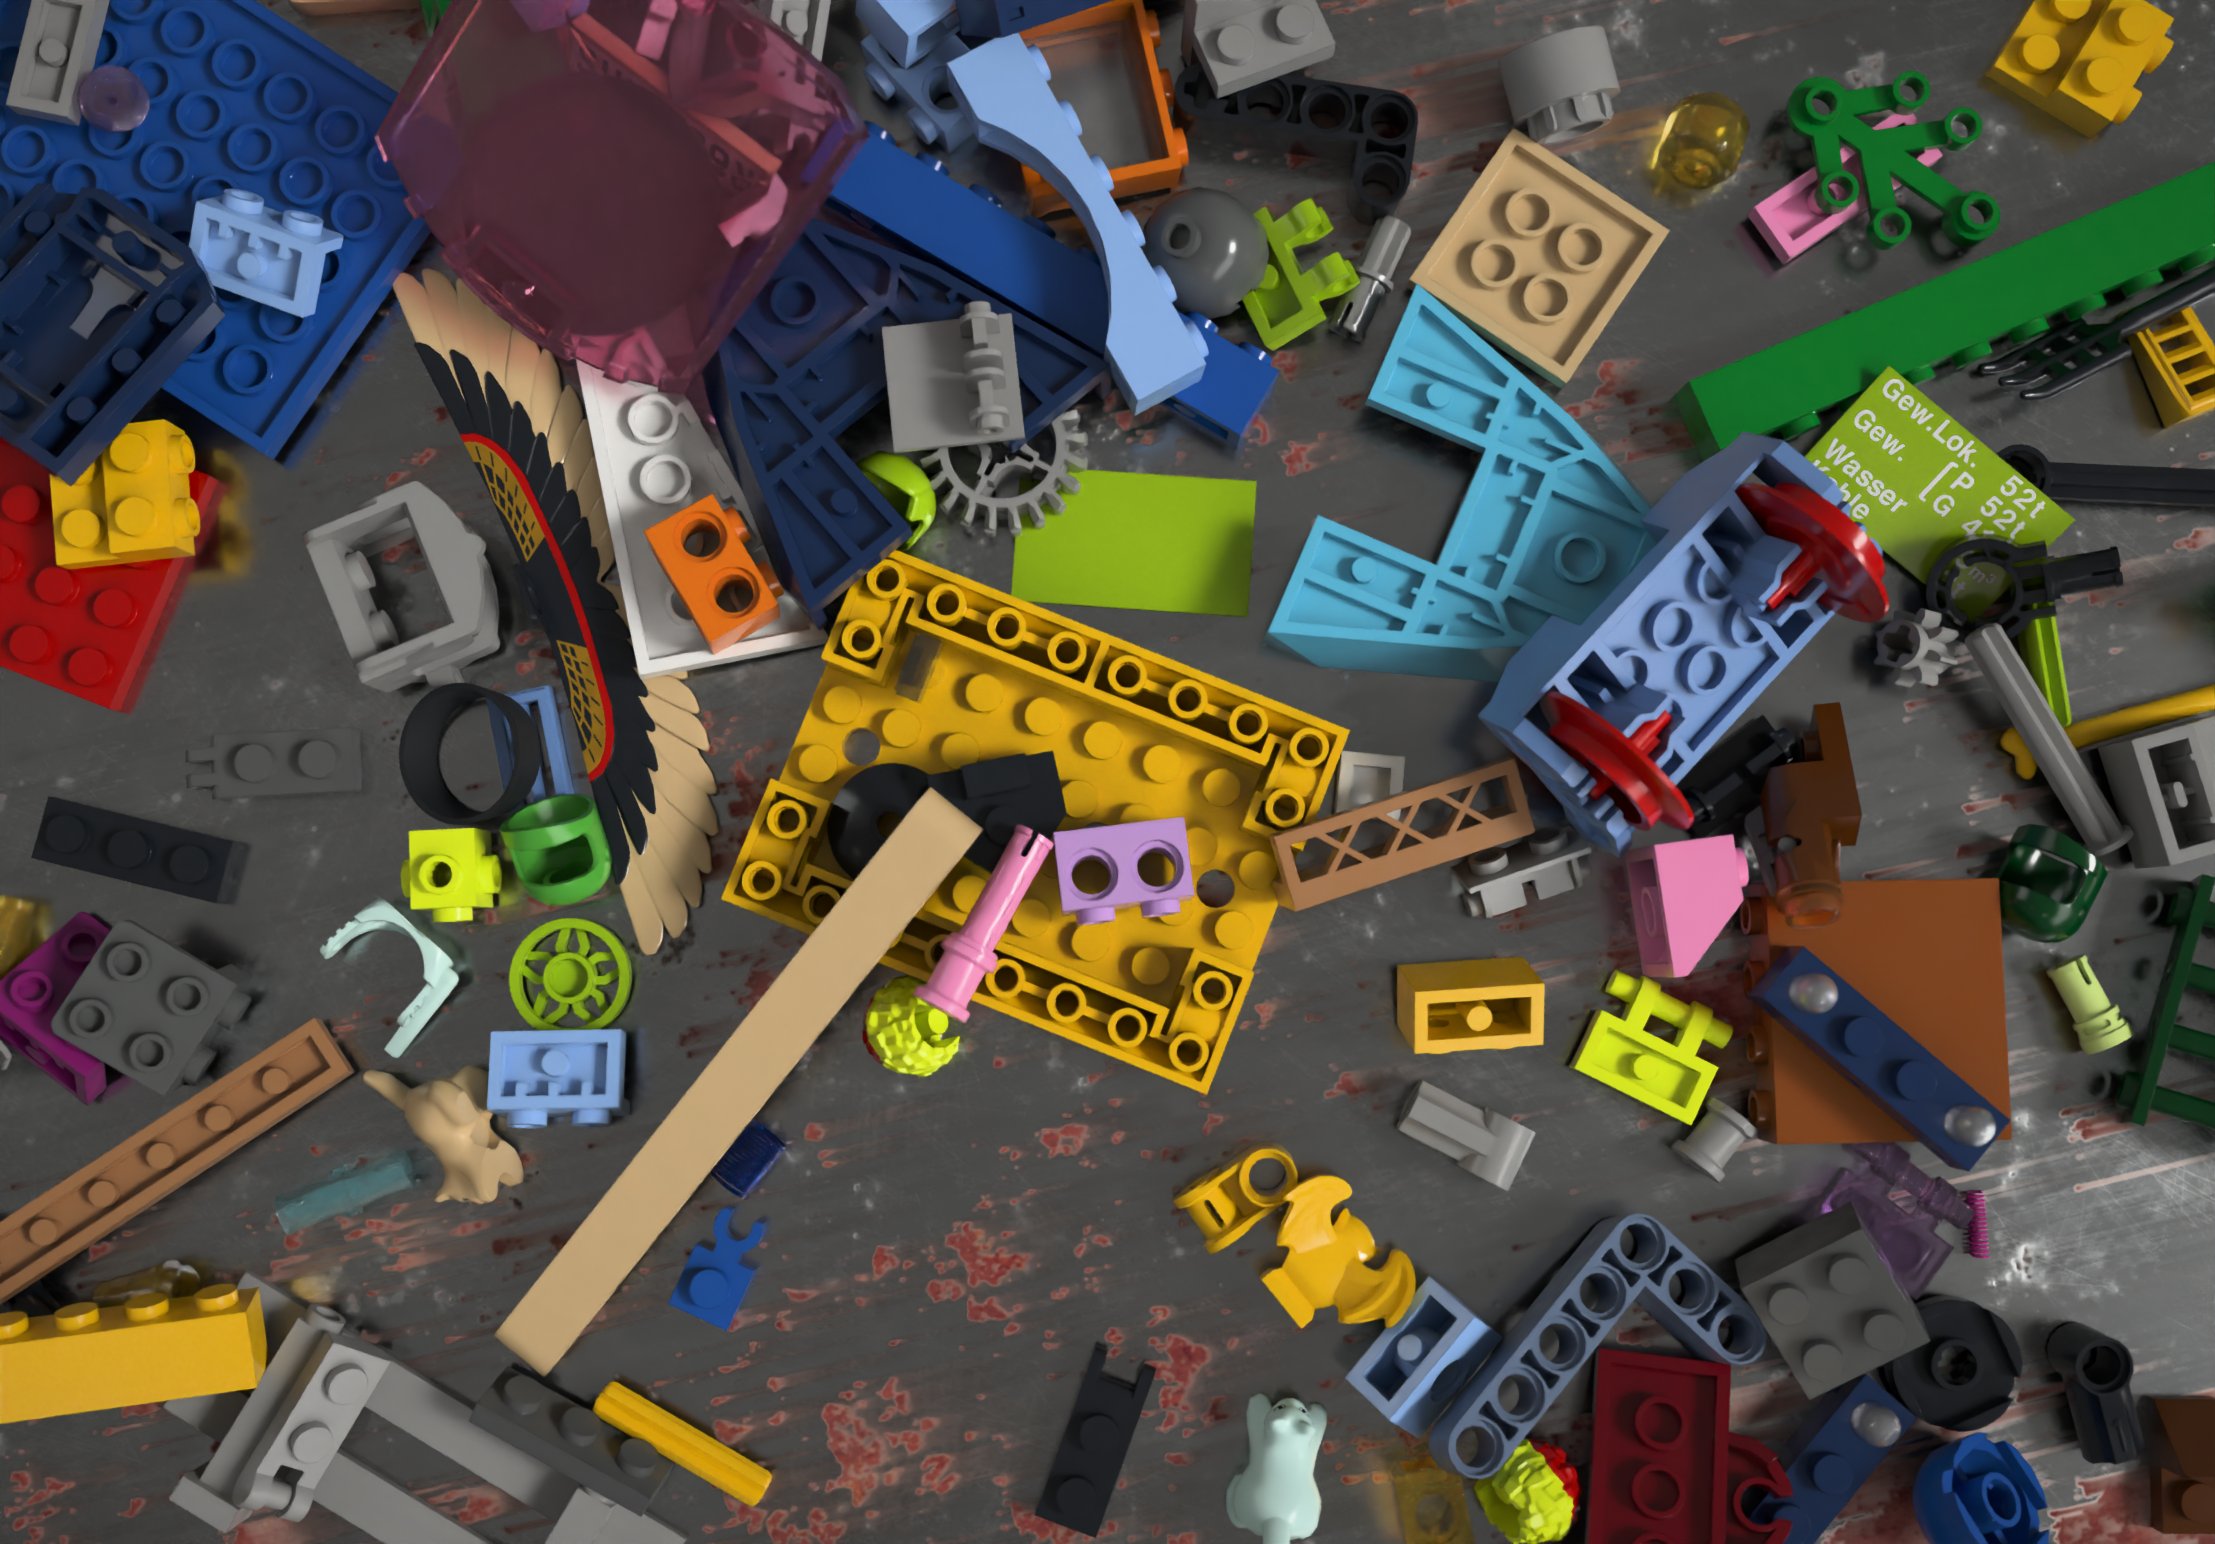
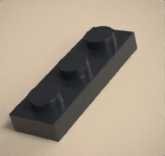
M48 796L31 858L212 903L226 904L242 842L63 798Z

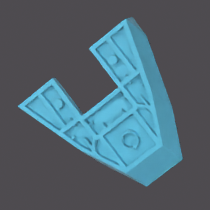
M1417 283L1403 312L1402 319L1365 405L1482 454L1436 564L1317 515L1262 643L1323 668L1499 682L1508 661L1551 615L1581 626L1657 545V542L1640 522L1654 504L1613 457L1566 411Z

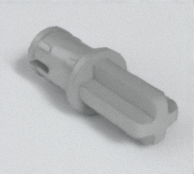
M1388 215L1377 219L1357 264H1352L1361 282L1350 291L1342 294L1333 316L1327 323L1328 328L1336 334L1348 339L1351 332L1353 333L1351 337L1353 341L1363 342L1365 340L1366 331L1383 295L1391 293L1394 288V284L1390 279L1411 235V228L1406 223Z

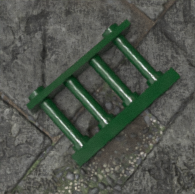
M2201 874L2189 882L2188 888L2179 886L2172 899L2167 921L2177 925L2170 952L2135 1072L2127 1069L2124 1071L2115 1097V1106L2124 1109L2121 1124L2131 1127H2144L2149 1110L2215 1130L2214 1102L2157 1085L2167 1048L2215 1062V1035L2174 1024L2185 987L2215 995V969L2192 962L2202 926L2215 929V902L2210 901L2215 877Z

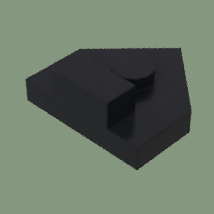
M1053 750L1027 756L1023 753L962 765L957 770L927 775L925 777L927 790L930 787L933 788L983 829L963 857L989 874H992L1002 853L1014 834L1017 824L1033 830L1032 837L1021 855L1025 857L1038 834L1050 840L1053 832L1056 831L1067 814Z

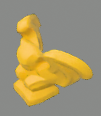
M1334 1175L1313 1176L1295 1185L1282 1197L1283 1201L1290 1202V1205L1278 1230L1276 1244L1277 1246H1287L1290 1250L1282 1267L1268 1268L1259 1278L1301 1329L1313 1319L1315 1309L1336 1306L1338 1308V1322L1363 1323L1384 1318L1385 1327L1391 1328L1404 1316L1412 1302L1416 1284L1414 1268L1408 1256L1398 1248L1390 1251L1387 1262L1379 1269H1371L1363 1264V1262L1377 1256L1381 1249L1374 1245L1375 1241L1368 1227L1360 1219L1350 1215L1346 1207L1332 1226L1330 1218L1332 1208L1339 1202L1348 1199L1352 1194L1350 1185L1342 1178Z

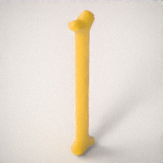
M2215 683L2072 723L2063 729L2075 749L2215 710ZM2015 727L2008 728L2001 737L2000 745L2005 751L2014 755L2016 774L2023 779H2031L2035 775L2038 764Z

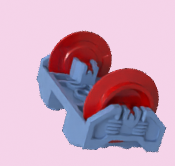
M1743 431L1728 447L1683 474L1640 520L1657 542V545L1581 626L1551 615L1508 661L1491 701L1477 715L1498 740L1531 768L1562 804L1566 819L1582 838L1618 858L1633 844L1631 833L1636 828L1649 831L1657 821L1679 830H1686L1693 824L1694 815L1691 807L1676 785L1835 613L1855 621L1874 623L1881 620L1889 610L1888 594L1881 581L1885 575L1882 548L1874 538H1870L1865 534L1867 528L1863 523L1854 522L1850 518L1851 514L1849 511L1852 507L1848 502L1841 501L1843 493L1837 484L1784 440ZM1753 473L1768 486L1757 483H1741ZM1539 700L1540 707L1551 725L1545 734L1524 717Z

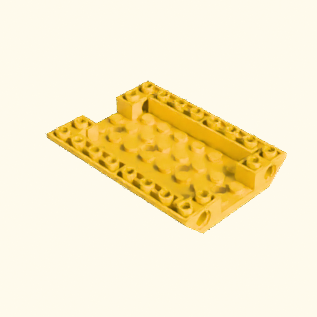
M894 550L849 587L821 655L822 661L826 664L824 672L779 781L770 778L721 899L812 935L854 882V879L836 861L829 844L827 830L828 817L834 805L833 801L844 784L854 775L869 767L887 763L910 765L932 775L957 770L962 765L1023 753L1027 756L1053 750L1067 812L1055 832L1084 829L1091 824L1111 826L1184 817L1194 896L1190 901L1180 902L1181 913L1142 918L1141 907L1115 910L1116 921L1078 926L1076 915L1062 916L1053 847L1034 876L993 951L998 956L996 969L993 973H985L970 1000L1207 1095L1255 974L1252 971L1278 906L1271 880L1281 876L1269 835L1316 819L1350 730L901 551ZM931 668L934 669L932 675L929 674ZM861 730L876 734L880 742V751L877 758L864 766L850 763L845 755L847 739L853 733ZM893 813L884 815L878 824L880 834L889 837L901 823V817ZM1307 840L1290 845L1294 861L1298 853L1303 851ZM1147 854L1137 863L1140 878L1150 886H1164L1173 879V866L1170 860L1162 854ZM962 856L878 963L928 982L944 953V949L940 945L941 942L952 931L960 932L991 874ZM1096 861L1082 862L1072 872L1074 885L1085 894H1098L1104 891L1110 883L1107 869ZM1208 871L1223 872L1230 878L1233 884V895L1230 901L1223 907L1212 908L1206 906L1197 895V882Z

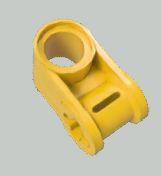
M1259 1142L1250 1146L1222 1167L1211 1170L1178 1193L1172 1201L1177 1209L1185 1208L1206 1238L1203 1247L1209 1255H1212L1236 1241L1249 1231L1257 1221L1286 1203L1282 1197L1298 1184L1297 1169L1290 1153L1284 1147L1273 1142ZM1263 1158L1276 1159L1286 1169L1283 1182L1272 1190L1257 1188L1249 1179L1251 1167ZM1205 1200H1209L1217 1213L1222 1218V1222L1217 1219V1217L1215 1216V1214L1213 1213V1211L1211 1210V1208Z

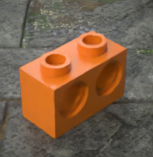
M713 493L643 531L650 550L713 655L780 618L779 604L776 598L782 596L784 591L777 577L765 560L757 565L754 564L743 545L752 540L743 520L733 506L722 510ZM699 532L712 533L720 540L717 550L706 557L690 555L685 550V544L692 535ZM741 586L752 593L753 600L741 612H727L717 605L718 597L722 591L728 587Z

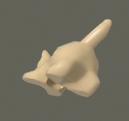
M473 1065L465 1066L454 1075L432 1079L414 1089L409 1088L389 1073L374 1070L365 1071L362 1076L364 1083L404 1111V1117L414 1135L440 1161L445 1173L443 1185L435 1193L434 1201L442 1202L453 1199L459 1202H474L476 1204L490 1203L497 1197L498 1181L510 1187L523 1182L524 1171L519 1155L511 1145L492 1130L490 1125V1119L494 1113L487 1110L488 1071Z

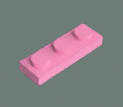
M1894 113L1872 129L1881 130L1920 123L1914 114L1904 116ZM1848 146L1840 149L1842 167L1844 171L1851 173L1857 179L1859 194L1857 199L1845 211L1838 214H1829L1819 208L1815 201V190L1819 183L1816 167H1813L1756 205L1747 214L1782 265L1868 209L1858 153ZM1938 148L1908 153L1928 168L1943 156ZM1891 177L1893 191H1895L1902 184ZM1828 184V192L1833 199L1838 201L1846 199V193L1840 185Z

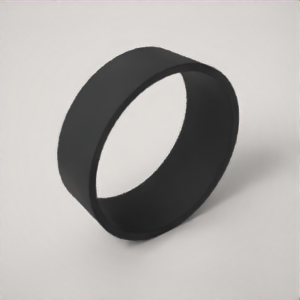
M452 683L428 693L411 711L400 739V770L408 793L418 807L426 814L446 824H472L504 815L515 809L530 793L540 767L541 750L539 737L529 714L512 698L474 684ZM477 698H489L499 707L510 725L515 744V763L510 782L500 799L485 812L469 809L457 802L444 786L437 764L438 741L446 721L461 705Z

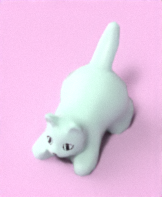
M1260 1393L1249 1400L1246 1411L1250 1447L1249 1464L1243 1474L1234 1476L1226 1490V1511L1231 1522L1237 1528H1247L1254 1534L1263 1536L1262 1544H1290V1540L1304 1539L1311 1536L1318 1526L1321 1498L1313 1477L1317 1452L1327 1426L1328 1413L1321 1404H1311L1305 1408L1304 1404L1297 1399L1284 1398L1272 1407L1269 1398Z

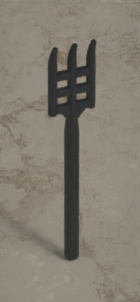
M2215 266L2130 309L2111 323L2088 325L2083 318L2074 320L1995 361L1979 364L1977 370L1980 373L1986 374L2000 373L2011 370L2026 362L2031 366L2016 374L2000 377L1998 384L2005 387H2017L2049 376L2052 380L2039 387L2022 390L2019 396L2023 400H2042L2056 396L2129 358L2132 355V349L2126 343L2121 344L2123 338L2142 332L2214 295ZM2075 337L2080 341L2074 344L2069 340ZM2051 350L2055 354L2048 356L2044 352ZM2097 350L2102 354L2096 357L2091 352ZM2073 363L2077 367L2071 370L2066 365Z

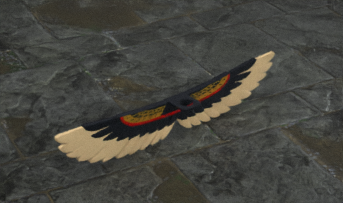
M426 268L422 270L424 287L413 276L402 272L392 286L416 341L414 346L489 491L520 564L512 565V570L532 622L547 634L576 724L597 810L609 844L615 884L620 886L641 951L648 956L656 954L663 942L664 925L672 938H679L687 927L688 909L686 901L693 908L700 906L703 887L699 869L706 874H710L713 870L711 848L705 833L711 836H717L719 833L717 815L707 795L717 794L718 788L711 770L698 749L709 751L710 745L707 733L700 720L692 715L700 712L696 697L687 686L679 681L688 679V672L683 671L642 680L639 676L622 588L618 585L601 582V578L609 570L616 558L588 419H583L582 403L575 389L571 385H567L562 392L559 368L551 350L546 348L540 353L535 334L524 318L518 317L513 326L509 313L497 297L489 294L485 305L477 289L466 279L457 278L455 290L451 281L439 271Z

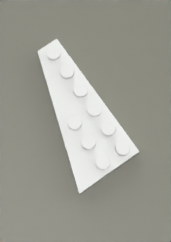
M646 328L629 334L607 337L571 334L638 673L641 680L826 644L829 637L824 628L819 631L783 589L784 594L776 598L780 610L779 619L715 655L712 654L650 550L643 531L713 493L722 510L733 506L743 520L752 539L743 545L754 564L757 565L765 560L773 570L744 493L720 452L715 448L706 433L700 418L690 401L686 399L670 372L667 362ZM699 532L687 540L685 550L692 556L706 557L717 550L720 540L712 533ZM741 586L728 587L719 595L717 605L727 612H741L751 604L753 595L749 590Z

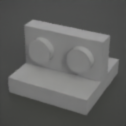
M1185 0L1180 50L1188 67L1195 63H1201L1217 99L1333 57L1336 43L1316 0Z

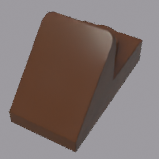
M2147 1396L2151 1527L2163 1534H2215V1398L2212 1396Z

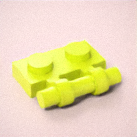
M1616 969L1607 983L1605 992L1626 1002L1621 1019L1603 1010L1596 1009L1569 1067L1691 1126L1719 1068L1695 1055L1702 1040L1723 1049L1732 1036L1733 1026L1713 1017V1009L1695 1000L1687 1004L1660 991L1661 984L1644 975L1636 979ZM1650 1014L1678 1027L1673 1044L1643 1030Z

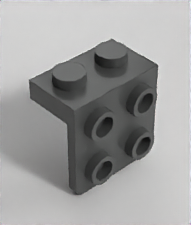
M124 920L112 927L53 1017L51 1028L57 1036L165 1097L183 1086L185 1082L194 1086L202 1078L216 1056V1052L208 1048L221 1026L230 1031L246 1011L252 997L245 994L244 991L254 976L233 964L217 970L132 920Z

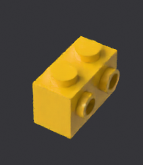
M1524 957L1397 965V1025L1414 1054H1444L1451 1051L1510 1049L1519 1046L1543 1045L1545 983Z

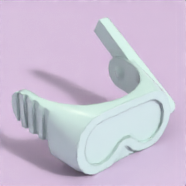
M379 897L354 916V921H348L345 924V928L342 930L339 928L336 931V935L334 937L331 936L327 940V945L321 947L319 954L325 959H329L354 937L375 930H389L400 933L410 938L419 946L424 962L423 978L427 981V984L399 1016L397 1023L400 1025V1028L384 1048L388 1054L399 1058L457 985L459 977L451 969L454 965L452 960L428 937L417 930L393 906Z

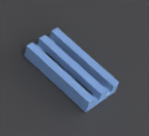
M546 685L504 694L518 702L525 709L534 725L531 703L538 702L556 795L574 794L554 688ZM486 698L505 792L515 763V751L510 725L499 707L489 698ZM541 756L538 775L532 787L534 802L549 797ZM524 800L515 809L508 812V815L511 816L514 812L526 806Z

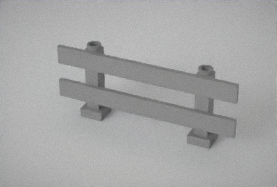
M251 1270L245 1272L237 1285V1290L259 1287L267 1346L276 1352L264 1372L258 1387L253 1390L252 1394L245 1390L167 1400L163 1406V1409L221 1443L210 1462L208 1461L182 1476L169 1500L223 1533H227L248 1519L252 1514L253 1510L236 1506L233 1503L232 1496L235 1483L325 1332L329 1331L376 1347L344 1328L345 1319L333 1309L318 1303H311L308 1306ZM385 1352L390 1360V1364L364 1406L554 1521L556 1525L544 1544H684L687 1540V1535L648 1511H645L643 1516L640 1517L470 1423L469 1420L475 1406ZM340 1448L314 1489V1501L384 1544H496ZM280 1465L274 1476L284 1482L292 1468Z

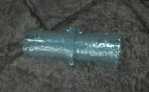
M399 1148L391 1154L352 1169L345 1165L329 1171V1178L275 1197V1206L277 1208L284 1207V1209L276 1210L279 1223L286 1234L291 1236L299 1230L343 1214L346 1218L362 1213L363 1205L416 1186V1178L413 1175L408 1176L415 1173L411 1160L405 1150Z

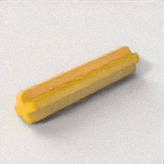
M611 1381L608 1383L595 1401L592 1411L600 1419L632 1438L649 1442L661 1455L748 1506H755L760 1502L771 1482L772 1475L768 1470L618 1382Z

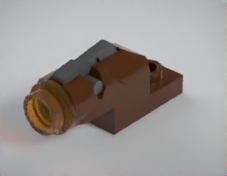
M1840 702L1813 705L1810 729L1801 730L1799 735L1802 762L1771 768L1759 797V806L1745 817L1744 826L1759 863V869L1767 890L1772 897H1775L1776 908L1779 913L1785 915L1786 924L1796 929L1821 928L1836 922L1840 918L1839 907L1845 899L1840 878L1841 847L1856 845L1862 818Z

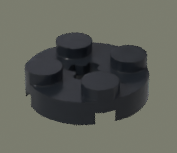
M1936 1296L1916 1303L1915 1305L1931 1341L1884 1364L1886 1379L1893 1395L1899 1403L1916 1417L1930 1425L1943 1427L1946 1430L1968 1432L1978 1430L1993 1423L2007 1411L2013 1401L2008 1396L2014 1388L2015 1377L2021 1378L2022 1356L2012 1330L2002 1318L1965 1298ZM1947 1348L1956 1353L1964 1351L1967 1360L1959 1365L1961 1376L1955 1380L1949 1374L1939 1372L1938 1362L1942 1360L1941 1354Z

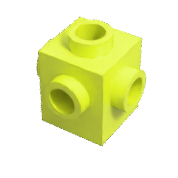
M477 828L409 831V859H405L401 866V887L404 896L410 898L411 909L432 911L433 922L473 921L474 908H493V893H499L501 889L502 870L498 855H492L491 831Z

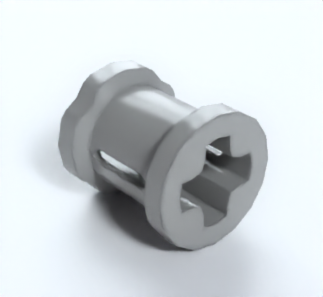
M1710 1096L1705 1103L1708 1111L1685 1141L1677 1139L1671 1147L1702 1174L1714 1182L1720 1183L1725 1177L1722 1169L1745 1139L1754 1140L1759 1132L1748 1120L1730 1106Z

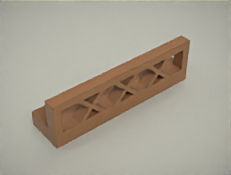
M1507 757L1270 834L1269 838L1281 876L1271 880L1278 905L1297 912L1535 833L1515 758ZM1501 777L1508 804L1505 803L1480 812L1469 808L1482 782ZM1463 789L1458 800H1455L1450 796L1446 795L1448 793ZM1435 798L1453 808L1447 822L1419 832L1409 827L1419 806L1424 801ZM1404 808L1398 820L1387 815V813ZM1376 818L1394 828L1386 843L1359 852L1349 847L1362 821ZM1344 828L1338 841L1326 835V833ZM1315 837L1333 847L1327 862L1297 872L1290 845Z

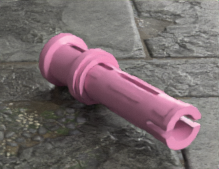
M1020 824L1016 825L1013 836L975 905L972 907L960 932L952 931L949 936L944 937L940 944L944 949L940 961L926 985H917L913 993L921 1001L962 1023H966L970 1016L966 1007L985 973H993L998 965L996 963L998 956L993 953L998 941L1004 934L1008 923L1048 852L1054 847L1053 842L1038 834L1027 856H1021L1032 837L1033 830Z

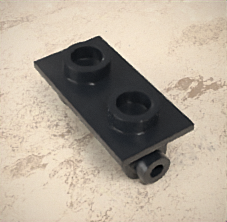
M1761 715L1697 762L1680 780L1676 787L1691 807L1694 822L1690 828L1698 839L1705 838L1760 797L1771 768L1790 763H1800L1792 753L1799 745L1789 730L1781 727L1775 731L1765 716Z

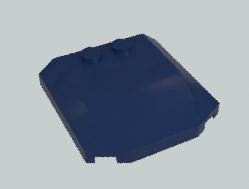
M37 183L0 222V438L59 481L71 487L226 316L205 266L194 251L102 189L82 187L78 194L57 193L50 184Z

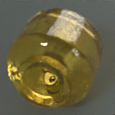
M1717 92L1695 93L1680 99L1670 111L1660 142L1658 156L1662 167L1676 183L1690 189H1706L1727 181L1738 169L1748 136L1750 124L1745 111L1735 101Z

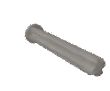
M1997 623L1986 624L1971 632L1965 638L1967 649L2086 844L2083 847L2094 857H2099L2127 843L2133 837L2134 831L2131 826L2121 825L2001 625Z

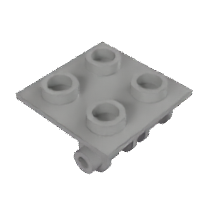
M974 301L964 306L965 314L959 319L882 327L894 453L1025 439L1011 313L997 315L991 312L988 302Z

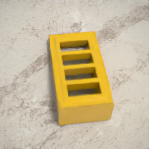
M2191 306L2171 316L2172 325L2152 333L2148 328L2127 337L2165 428L2215 410V345ZM2132 308L2120 312L2119 314H2117L2118 317H2120ZM2178 336L2182 347L2164 354L2158 343ZM2187 359L2192 370L2177 375L2172 364ZM2197 381L2201 393L2190 396L2184 386Z

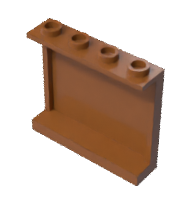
M1999 878L1841 881L1842 887H1839L1840 896L1836 900L1825 905L1805 909L1780 908L1775 901V897L1769 894L1765 883L1748 885V897H1743V902L1740 906L1742 931L1745 935H1750L1751 961H1746L1743 968V988L1747 999L1751 1000L1747 995L1788 946H1804L2011 1120ZM1753 1002L1754 1025H1749L1746 1030L1745 1046L1748 1061L1750 1064H1755L1756 1090H1751L1749 1094L1748 1114L1750 1123L1758 1129L1759 1140L1777 1145L1919 1142ZM2011 1121L1995 1140H2012Z

